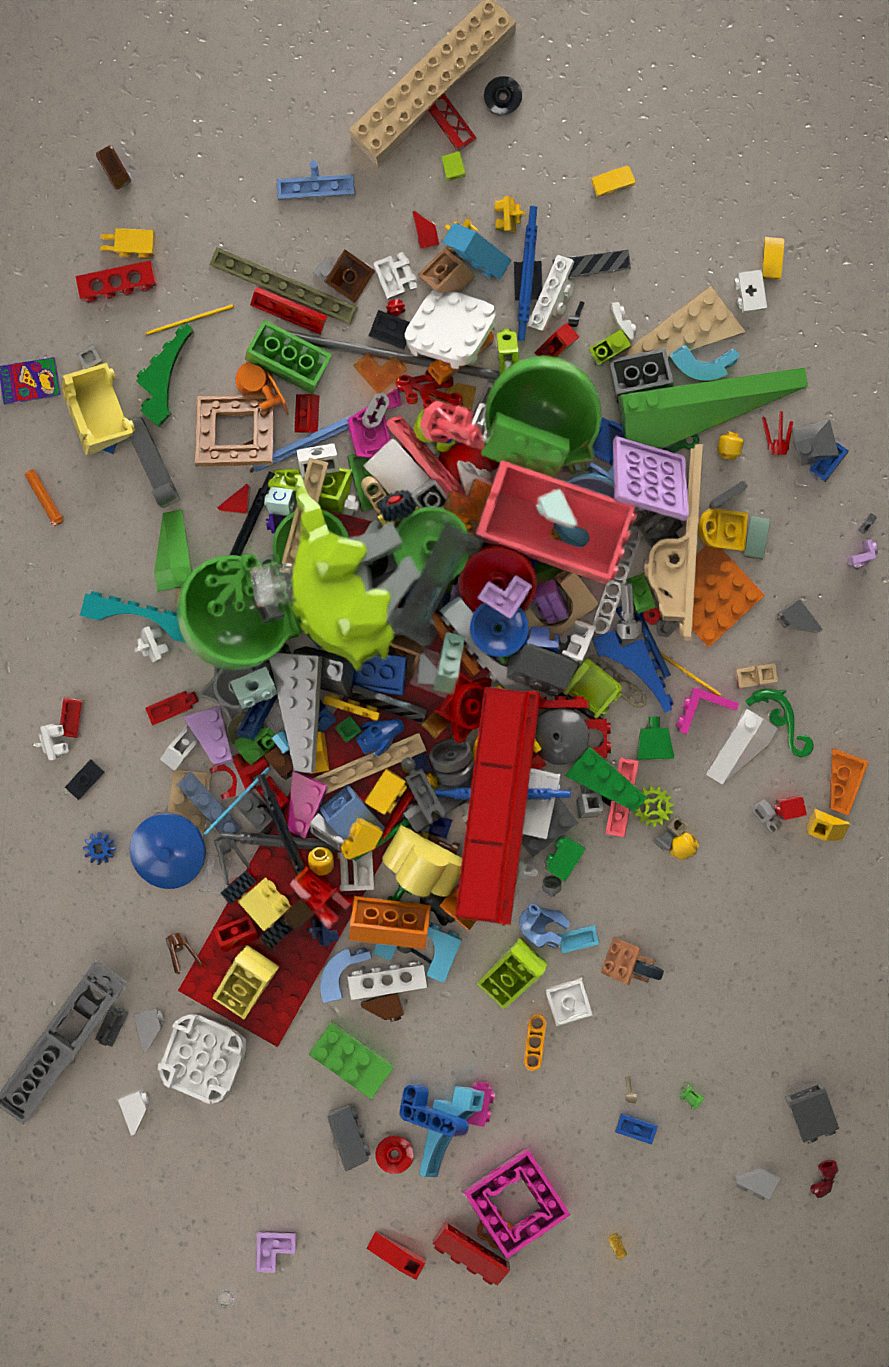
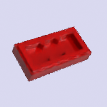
M63 698L60 725L63 726L64 735L62 736L78 738L83 700Z

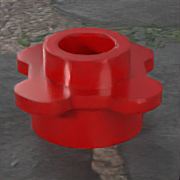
M395 299L387 303L386 309L388 314L398 316L406 311L402 300Z

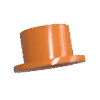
M251 362L243 364L237 370L235 376L239 392L242 395H265L262 387L268 385L270 389L272 388L266 374L267 371Z

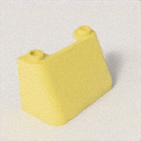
M107 363L64 375L62 379L63 396L87 456L131 437L135 431L132 420L129 421L127 418H124L112 386L115 379L114 371L112 368L109 369Z

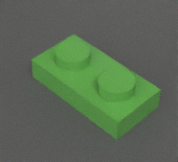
M644 573L626 579L627 583L632 584L633 602L638 614L656 607Z

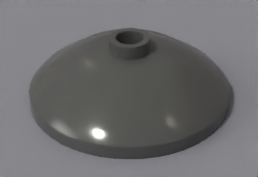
M552 708L542 713L537 719L535 739L542 749L537 753L545 761L556 765L570 764L579 759L585 752L589 742V730L582 716L569 708ZM555 733H559L560 738L558 740H556L554 737Z

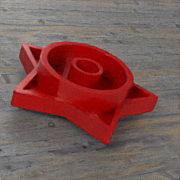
M458 672L453 693L449 694L435 710L437 714L450 721L455 742L463 743L473 729L479 728L484 689L491 686V678L484 677L471 681L464 674Z

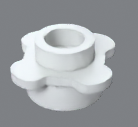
M529 858L527 861H519L518 868L521 879H526L528 876L535 877L538 874L533 858Z

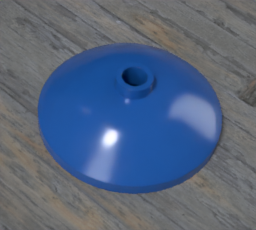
M483 603L475 610L471 618V637L475 645L482 652L495 657L507 656L516 652L524 644L528 635V620L520 606L512 618L509 619L488 604ZM495 625H501L502 630L500 632H497L495 630Z

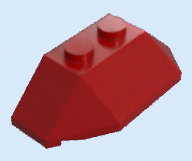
M462 442L453 445L447 452H440L438 458L460 485L462 483L457 466L458 460L464 463L469 462L477 469H485L488 472L499 468L501 463L483 456L481 449L471 447Z

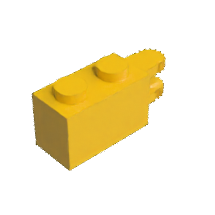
M115 228V234H101V239L114 240V246H100V251L115 252L121 258H130V255H138L140 259H149V256L155 255L156 233L154 230Z

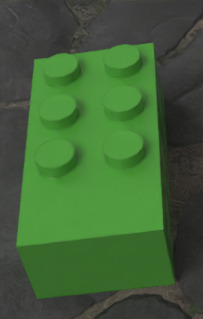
M497 412L484 439L485 447L482 449V455L498 462L502 460L556 479L569 452V440Z
M331 1021L309 1053V1056L370 1099L373 1098L394 1068V1064L333 1021Z

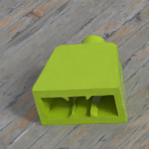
M504 328L500 333H497L500 375L519 361L516 332L508 328ZM505 354H511L512 359L505 360Z

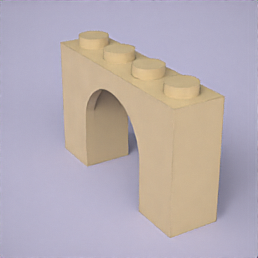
M562 570L554 576V579L566 594V604L569 612L567 619L548 624L546 620L538 619L529 607L524 610L528 620V639H530V627H548L549 640L554 641L555 634H559V637L562 636L567 629L575 625L576 620L580 621L582 617L592 612L599 604L577 574Z

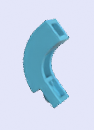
M686 345L681 346L668 355L675 366L683 373L694 379L704 381L724 377L728 374L724 367L733 366L737 362L736 359L740 357L737 351L732 348L712 362H700L695 359Z

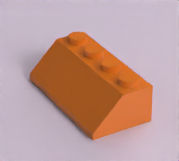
M354 896L349 940L426 950L431 905Z

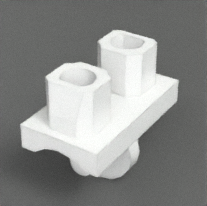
M148 626L140 630L142 638L137 639L139 647L135 648L136 652L141 651L143 657L150 655L152 663L160 660L162 656L169 652L165 643L157 646L154 640L162 636L159 626L152 628Z
M52 723L40 727L42 732L39 735L41 742L36 743V747L42 746L43 753H47L49 760L62 757L63 754L69 752L66 742L59 744L58 736L64 735L62 725Z

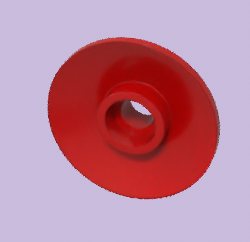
M393 1135L384 1138L378 1144L375 1157L377 1164L383 1171L390 1174H399L411 1166L414 1152L408 1140L401 1136ZM393 1150H396L398 1152L397 1157H393L391 1155V1152Z

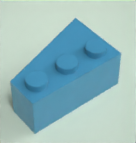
M453 223L442 241L443 244L458 253V256L468 260L471 266L478 270L481 269L482 274L489 279L495 277L500 280L512 261L480 234L456 223Z

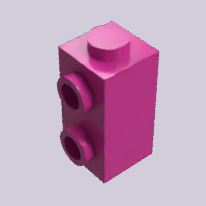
M478 1081L473 1083L472 1088L485 1092L482 1109L475 1112L466 1121L468 1124L485 1127V1123L490 1121L491 1111H488L489 1103L493 1104L495 1092H492V1086H489V1083Z

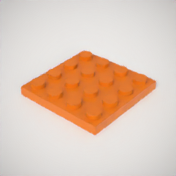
M706 545L696 554L692 631L708 648L765 596L721 548ZM665 591L664 595L668 597L669 592Z

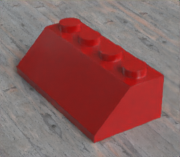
M446 1221L433 1239L435 1250L441 1254H444V1252L449 1254L452 1261L457 1264L463 1263L467 1266L466 1269L474 1275L480 1274L483 1276L482 1279L490 1285L494 1283L498 1286L510 1271V1262Z

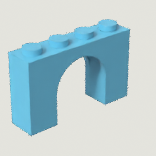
M431 923L428 927V936L434 943L435 954L426 976L444 983L462 939L459 938L460 934L451 930L447 933L441 930V926ZM377 944L373 954L391 961L397 946Z

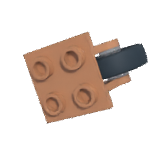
M613 937L601 973L630 985L632 978L647 983L650 978L661 980L664 970L654 966L655 960L641 956L642 948Z

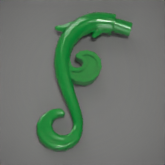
M766 688L752 693L753 696L745 700L749 707L756 702L764 701L768 703V699L778 702L784 709L785 715L783 717L779 716L781 709H773L769 714V719L776 726H783L787 723L788 744L791 752L797 757H806L811 754L814 747L813 740L806 735H798L796 738L797 740L804 741L805 747L802 750H798L794 746L795 718L790 702L783 695L786 693V690Z

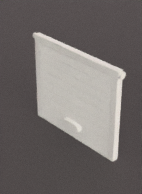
M531 768L529 788H551V790H557L560 774ZM551 798V800H527L523 834L547 839L555 798Z

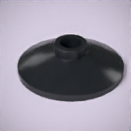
M499 76L487 84L484 91V101L492 112L499 115H507L514 112L520 106L522 90L514 79L507 76ZM501 94H505L507 98L505 100H501L499 96Z

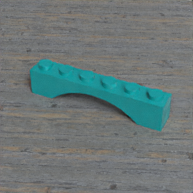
M91 591L90 594L85 593L80 616L101 621L119 614L140 615L159 624L172 640L185 643L179 630L175 612L165 610V613L157 612L158 608L147 605L145 609L139 607L137 602L128 600V603L125 604L120 602L121 598L109 596V599L102 598V593Z

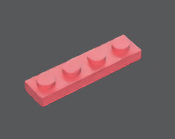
M620 758L618 771L635 785L640 761ZM611 801L605 834L625 837L630 809Z

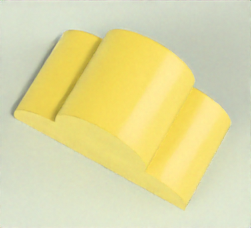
M400 825L382 857L384 864L396 873L398 883L407 891L418 896L426 897L430 893L438 896H449L460 878L461 857Z
M247 945L233 962L213 999L242 1019H245L277 972L279 966Z

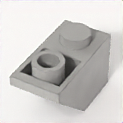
M760 1167L735 1176L734 1181L739 1189L746 1192L749 1189L755 1192L754 1196L764 1200L765 1198L771 1199L780 1178L778 1175Z

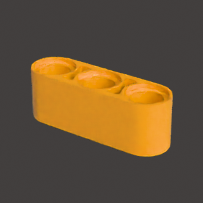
M539 1013L532 1014L528 1020L524 1064L531 1071L539 1069L542 1063L546 1021L544 1016ZM540 1018L543 1021L542 1025L537 1028L532 1025L533 1019ZM537 1037L540 1039V1044L535 1047L531 1046L529 1043L530 1039ZM534 1056L538 1058V1063L533 1066L529 1065L527 1062L528 1058Z

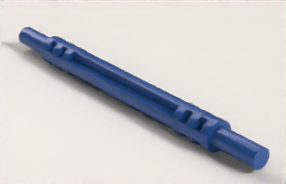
M530 206L529 221L525 232L517 317L519 322L518 341H525L526 324L529 322L538 228L536 226L537 206Z
M471 788L435 790V795L437 797H454V799H470ZM529 788L527 800L571 798V790H551V788Z

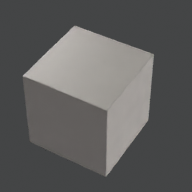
M433 479L428 480L411 494L419 509L426 507L445 509L452 504L438 483Z

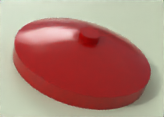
M501 545L483 547L469 556L464 569L460 572L459 591L467 607L475 612L484 603L478 597L488 581L505 592L516 575L532 586L519 605L524 611L531 604L536 593L537 578L534 567L523 553Z

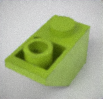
M622 329L588 350L599 366L629 349L631 344Z

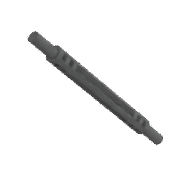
M222 832L221 840L228 836L229 840L234 839V841H238L240 844L284 847L280 835L241 832V834ZM293 837L297 849L313 850L317 847H325L332 852L337 850L321 839Z

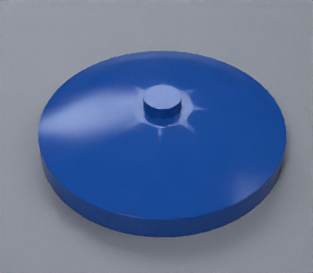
M159 813L150 816L136 828L130 841L129 850L133 867L146 882L155 887L175 889L185 886L200 873L205 862L206 847L202 834L190 820L178 814Z

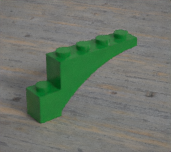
M188 324L185 326L181 325L175 332V338L172 341L169 339L162 347L164 350L159 355L155 354L151 358L149 367L147 369L143 368L137 374L138 379L136 382L153 396L151 399L147 398L141 404L142 409L140 411L159 428L172 414L169 411L170 380L179 353L186 341L194 333V330Z

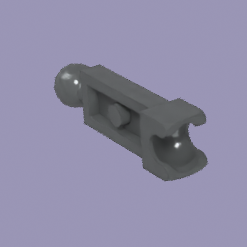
M405 758L401 762L402 769L409 773L405 780L429 825L432 824L433 819L431 815L433 813H438L441 818H445L446 813L423 770L416 771V761L413 758Z

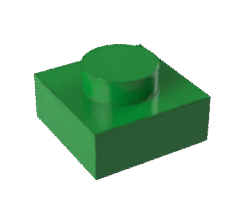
M351 716L335 727L346 743L362 732Z

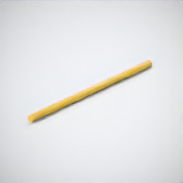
M232 304L147 331L146 335L232 309L234 305Z
M660 652L662 657L715 695H721L718 691Z

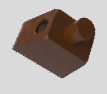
M276 744L264 756L281 778L288 780L294 770L292 758L288 751L282 753Z

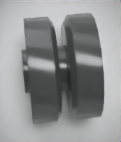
M454 738L446 739L436 744L430 751L429 758L439 783L454 786L462 784L473 777L475 760L468 741L464 740L463 743L455 742Z

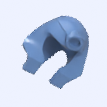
M531 904L520 915L519 928L522 934L534 945L540 948L549 945V947L556 949L562 938L551 931L547 933L545 926L550 922H555L566 930L570 921L559 910L539 908L536 904Z

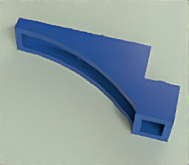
M614 630L592 639L599 657L602 655L630 669L650 688L664 713L672 710L671 705H674L670 694H665L663 688L666 687L663 677H658L656 670L659 668L655 659L651 660L649 656L651 649L647 641L644 642L643 639L621 647L622 639Z

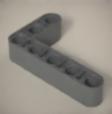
M142 416L132 419L135 431L129 438L153 487L152 493L156 502L164 509L181 501Z

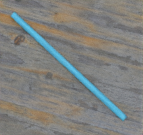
M267 767L261 774L266 775L271 769ZM258 778L204 832L206 836L235 807L245 794L259 782Z

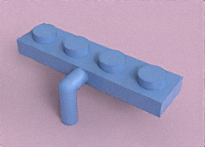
M316 161L310 162L311 177L277 179L278 200L355 195L353 174L319 177V168Z

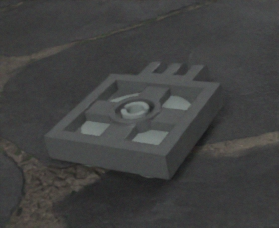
M650 511L635 522L651 548L657 542L664 539H671L672 537L679 539L676 531L683 527L679 519Z

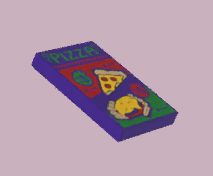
M55 357L0 366V385L4 405L61 396Z

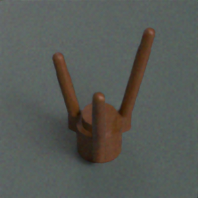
M175 933L165 939L176 974L181 973L176 952L181 951L183 945H185L200 966L203 965L187 942L186 937L181 938L180 933Z

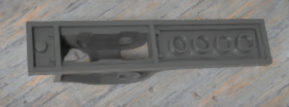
M96 960L0 1091V1108L24 1125L128 982ZM90 986L103 994L104 997L96 998ZM73 1008L87 1018L88 1022L71 1043L57 1033L56 1030Z

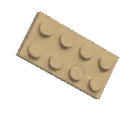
M173 770L168 813L178 814L190 820L198 828L204 839L206 817L176 785L190 771ZM191 771L210 792L212 774Z

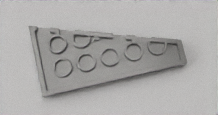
M277 652L270 658L294 771L315 773L322 656Z

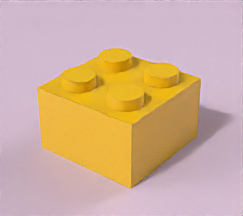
M386 769L365 803L384 815L386 812L391 813L397 803L394 799L397 795L401 797L407 788L404 785L406 780Z

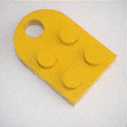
M718 508L706 510L698 522V533L701 541L709 547L745 551L748 513ZM707 522L710 525L709 531L706 530Z

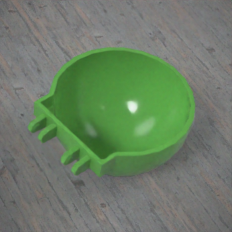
M537 356L516 362L497 378L487 396L485 408L487 432L498 412L569 440V452L561 467L568 466L570 474L573 475L576 474L574 464L580 463L582 472H587L586 462L595 460L593 443L599 433L602 418L600 398L594 384L587 375L566 360L550 356Z
M229 555L205 561L190 574L182 586L177 601V621L185 643L196 656L206 663L221 669H250L265 663L281 649L286 640L296 638L302 633L300 627L302 620L301 618L297 619L292 611L293 605H291L292 602L287 590L291 589V582L284 583L283 579L291 577L292 573L280 572L277 562L264 565L258 562L257 569L253 571L254 584L271 580L270 590L279 611H284L285 614L282 620L265 625L261 621L252 596H245L243 594V587L246 585L245 576L242 578L244 610L239 612L232 609L231 604L235 600L233 590L224 603L225 611L223 615L216 617L208 613V604L211 601H216L228 583L210 587L206 585V577L208 575H235L239 568L221 572L217 569V562L219 560L237 561L240 560V556ZM224 562L222 563V569L225 568ZM213 577L210 580L211 584L214 583ZM239 602L237 603V609L240 607Z

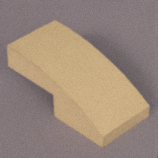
M775 663L734 670L737 689L778 682Z

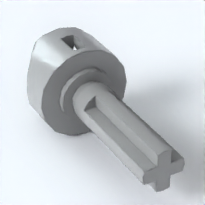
M625 583L621 584L623 619L616 622V632L621 639H635L642 631V621L634 619L632 584Z

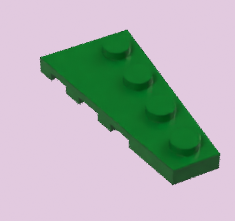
M588 747L564 775L634 812L648 798L591 747Z

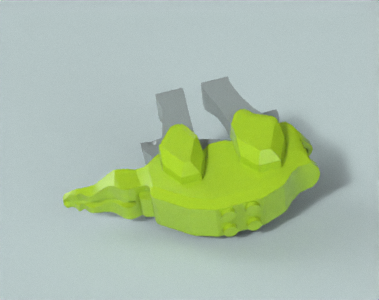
M295 474L294 480L297 482L295 487L297 491L296 503L303 515L300 524L301 536L291 580L292 611L296 617L300 616L302 620L301 627L304 633H309L310 637L326 651L347 658L356 670H360L362 663L376 655L381 660L387 659L388 649L394 636L423 633L433 629L435 623L424 603L414 608H395L410 588L418 584L421 578L410 556L403 559L396 572L376 590L372 587L371 570L368 565L401 549L402 541L392 522L384 525L382 528L377 519L371 522L365 534L351 539H343L327 530L321 508L308 495L301 475Z

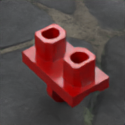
M268 776L266 778L270 789L274 791L280 808L283 811L290 801L273 778ZM258 785L255 789L264 799L262 787Z

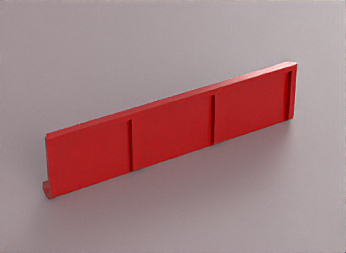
M485 687L455 918L499 923L502 926L506 924L511 925L541 693L535 692V690L518 691Z

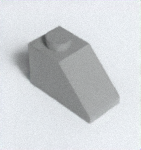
M158 1007L133 1015L143 1053L150 1049L163 1026L162 1023L165 1022L162 1011L159 1012Z

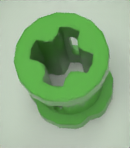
M691 1085L687 1086L679 1096L681 1100L684 1099L692 1106V1110H695L705 1098L703 1095L697 1094Z

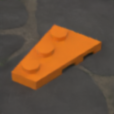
M832 748L830 809L849 816L869 763L868 761Z

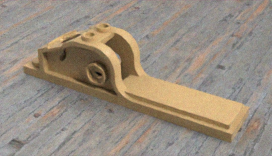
M695 444V449H691L689 516L686 520V535L679 539H664L657 542L650 551L649 562H645L644 574L648 577L652 593H655L658 600L659 611L663 621L680 622V636H683V641H691L703 450V445ZM672 558H676L679 560V563L671 564L669 561ZM665 591L669 592L668 597L664 595Z

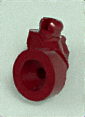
M825 1160L818 1165L819 1173L824 1179L817 1184H812L810 1187L811 1193L815 1194L817 1198H822L831 1192L832 1185L835 1182L833 1179L838 1172V1166L834 1160Z

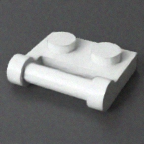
M372 851L357 861L353 860L354 884H349L348 859L344 857L342 852H337L338 858H340V890L374 889Z

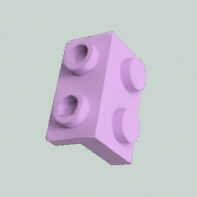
M871 539L862 542L865 553L847 558L848 565L854 564V567L857 568L869 564L868 560L876 558L875 554L878 553L875 542L872 543Z

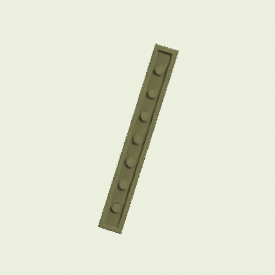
M216 247L209 264L214 268L348 325H351L358 308Z

